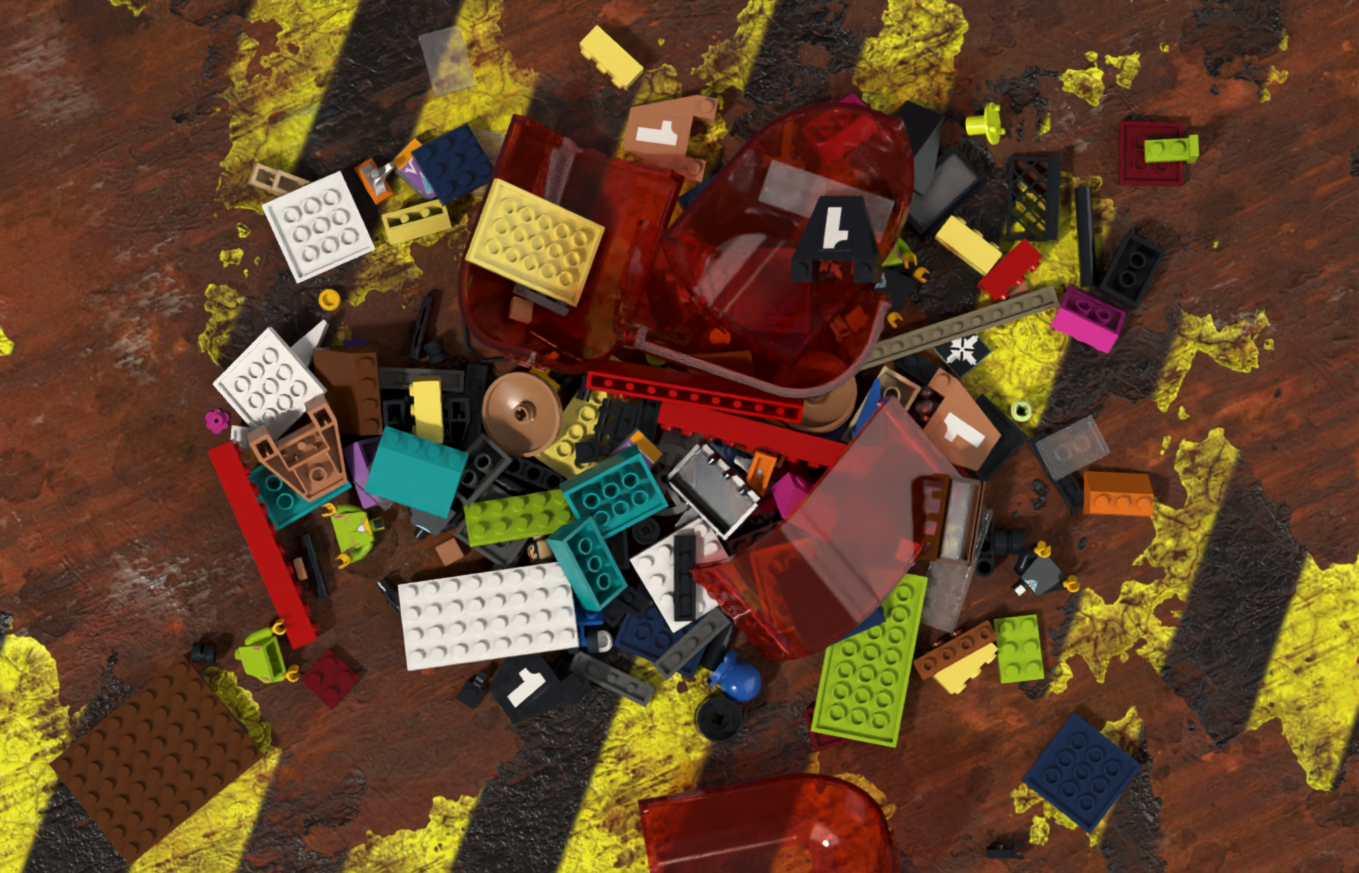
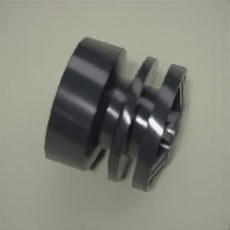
M711 696L698 704L694 711L693 721L696 730L701 736L713 742H725L738 734L742 725V714L734 701L726 697ZM714 713L722 716V718L719 719V724H717L716 722H712V719L714 718Z

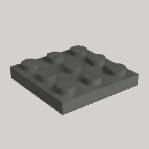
M491 483L476 503L512 496ZM464 519L454 536L470 546L466 519ZM531 537L474 546L472 548L501 568L509 569Z

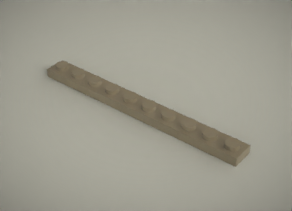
M1052 285L853 350L852 355L859 372L1058 307L1060 304Z

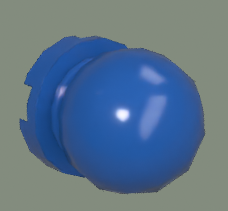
M731 648L717 669L707 679L706 683L711 687L715 684L719 685L722 694L736 703L747 702L757 696L761 689L760 673L753 664L746 660H738L736 657L739 653Z

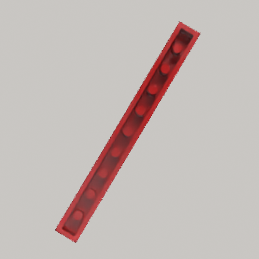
M591 357L586 389L799 424H801L805 400V391Z
M662 401L657 423L661 424L660 428L673 431L674 427L682 429L681 434L693 437L694 433L702 434V439L715 442V439L718 438L724 440V445L736 447V444L745 445L744 450L755 452L757 449L777 456V458L778 454L787 456L786 461L799 463V460L807 461V466L820 469V465L829 467V472L841 474V470L850 472L849 477L860 480L862 476L867 477L874 452L707 408Z
M234 439L210 448L207 452L279 618L285 620L282 625L287 627L286 634L293 650L318 640L319 626L316 620L313 622L309 615L312 613L308 601L304 602L301 597L303 593L299 581L295 582L292 576L295 571L291 562H286L284 554H286L283 543H278L275 537L278 534L273 522L269 523L266 516L269 514L265 502L261 503L258 495L261 494L256 482L252 483L249 475L252 472L248 463H244L240 456L243 455V451L239 442L235 443Z

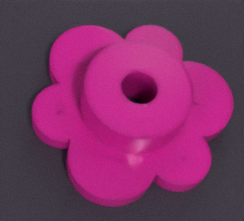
M216 409L214 413L209 412L206 414L205 418L208 421L206 427L212 429L213 433L219 434L222 432V429L228 428L229 415Z

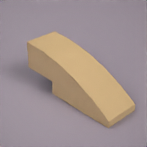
M255 163L247 184L283 196L313 182Z

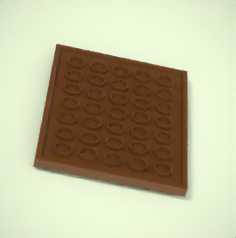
M184 654L49 763V765L130 866L256 764L265 754Z

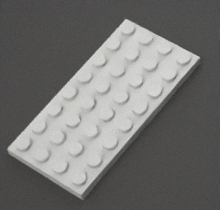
M558 562L398 585L408 671L580 647L573 590Z

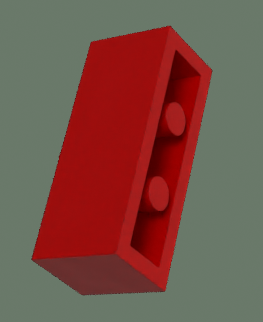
M1024 238L979 281L977 286L994 303L998 300L1003 302L1011 294L1009 291L1014 285L1019 287L1026 280L1024 275L1029 271L1033 273L1041 265L1039 261L1042 255Z

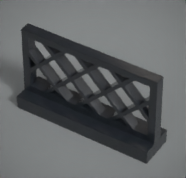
M1010 156L1006 241H1022L1025 238L1028 242L1057 244L1061 156ZM1014 161L1024 162L1029 168L1019 175L1014 170ZM1039 162H1048V170L1042 176L1033 168ZM1030 170L1038 177L1031 186L1022 179ZM1015 174L1017 178L1013 181V176ZM1020 180L1027 189L1018 197L1013 191V185ZM1040 181L1047 186V191L1041 197L1032 189ZM1029 191L1037 198L1030 207L1021 200ZM1012 195H1014V196L1016 197V199H1015L1013 202H1012ZM1018 201L1026 208L1019 217L1012 212V206ZM1039 202L1046 207V212L1040 218L1031 210ZM1028 212L1036 219L1029 228L1020 221ZM1011 215L1015 218V220L1012 223ZM1017 222L1025 229L1020 236H1010L1011 227ZM1040 223L1045 228L1044 237H1035L1030 230Z

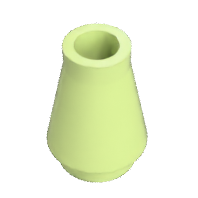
M1018 400L1012 405L1011 414L1017 421H1026L1032 415V407L1027 401ZM1018 409H1021L1022 415H1018L1016 411Z

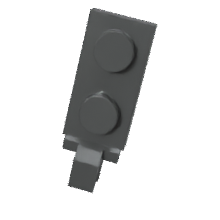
M516 283L513 293L564 317L568 316L570 309L566 308L567 303L555 299L553 302L547 299V295L538 291L534 293L529 287Z

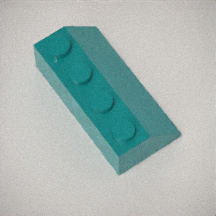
M591 515L560 526L546 539L584 610L599 612L628 586Z

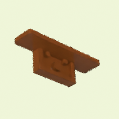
M985 621L964 632L960 629L951 634L952 638L944 642L942 639L932 644L933 649L929 653L913 661L921 678L925 680L996 641L998 637L990 622Z

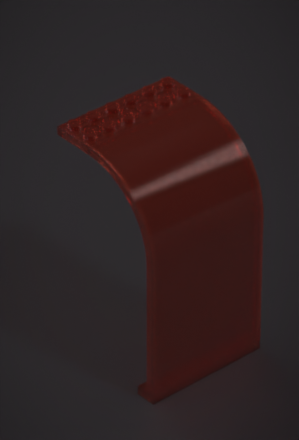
M893 395L879 399L876 403L879 407L798 506L773 530L748 548L731 557L719 561L694 564L689 569L693 579L707 590V595L711 599L716 600L721 606V610L734 620L735 626L748 636L750 643L757 646L762 652V656L768 661L795 660L808 657L831 646L854 630L882 604L930 544L924 541V536L926 534L935 535L937 522L929 521L928 514L930 512L939 513L940 500L932 499L931 493L932 491H942L944 479L935 478L932 475L933 473L958 477L962 476ZM954 482L948 520L966 498L968 484Z

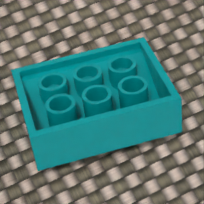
M385 426L364 492L447 519L468 460V453Z
M637 444L559 484L576 519L591 515L604 540L669 506Z
M263 464L251 469L252 474L249 475L252 483H257L261 493L258 495L261 503L265 502L269 511L268 516L274 523L277 531L352 487L347 478V483L309 503Z

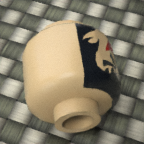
M546 535L534 536L533 541L527 544L529 560L535 565L552 563V560L556 559L546 540Z

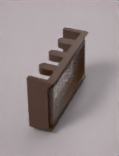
M933 473L932 477L944 479L942 491H932L931 493L932 499L940 500L939 513L930 512L928 514L929 521L937 522L935 535L926 534L924 536L925 542L933 543L934 545L932 556L920 555L919 559L972 567L986 481Z

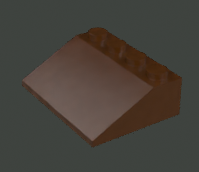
M378 345L313 348L315 377L327 389L324 396L335 414L339 433L361 436L383 434L385 424Z

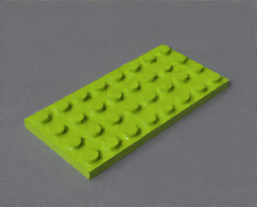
M863 565L886 622L826 647L810 731L896 748L928 577Z

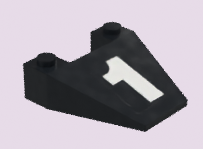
M863 196L819 197L791 259V282L819 283L820 261H854L853 282L882 283V259Z
M542 653L507 657L488 688L512 723L578 702L595 689L585 674L579 669L561 681Z

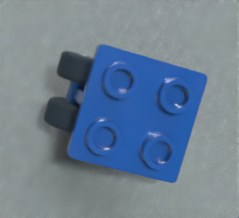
M573 594L577 626L580 627V634H578L579 646L587 647L588 653H597L599 651L597 627H588L586 629L587 634H585L584 625L603 624V609L599 612L584 610L576 595ZM579 647L569 648L568 653L578 654Z

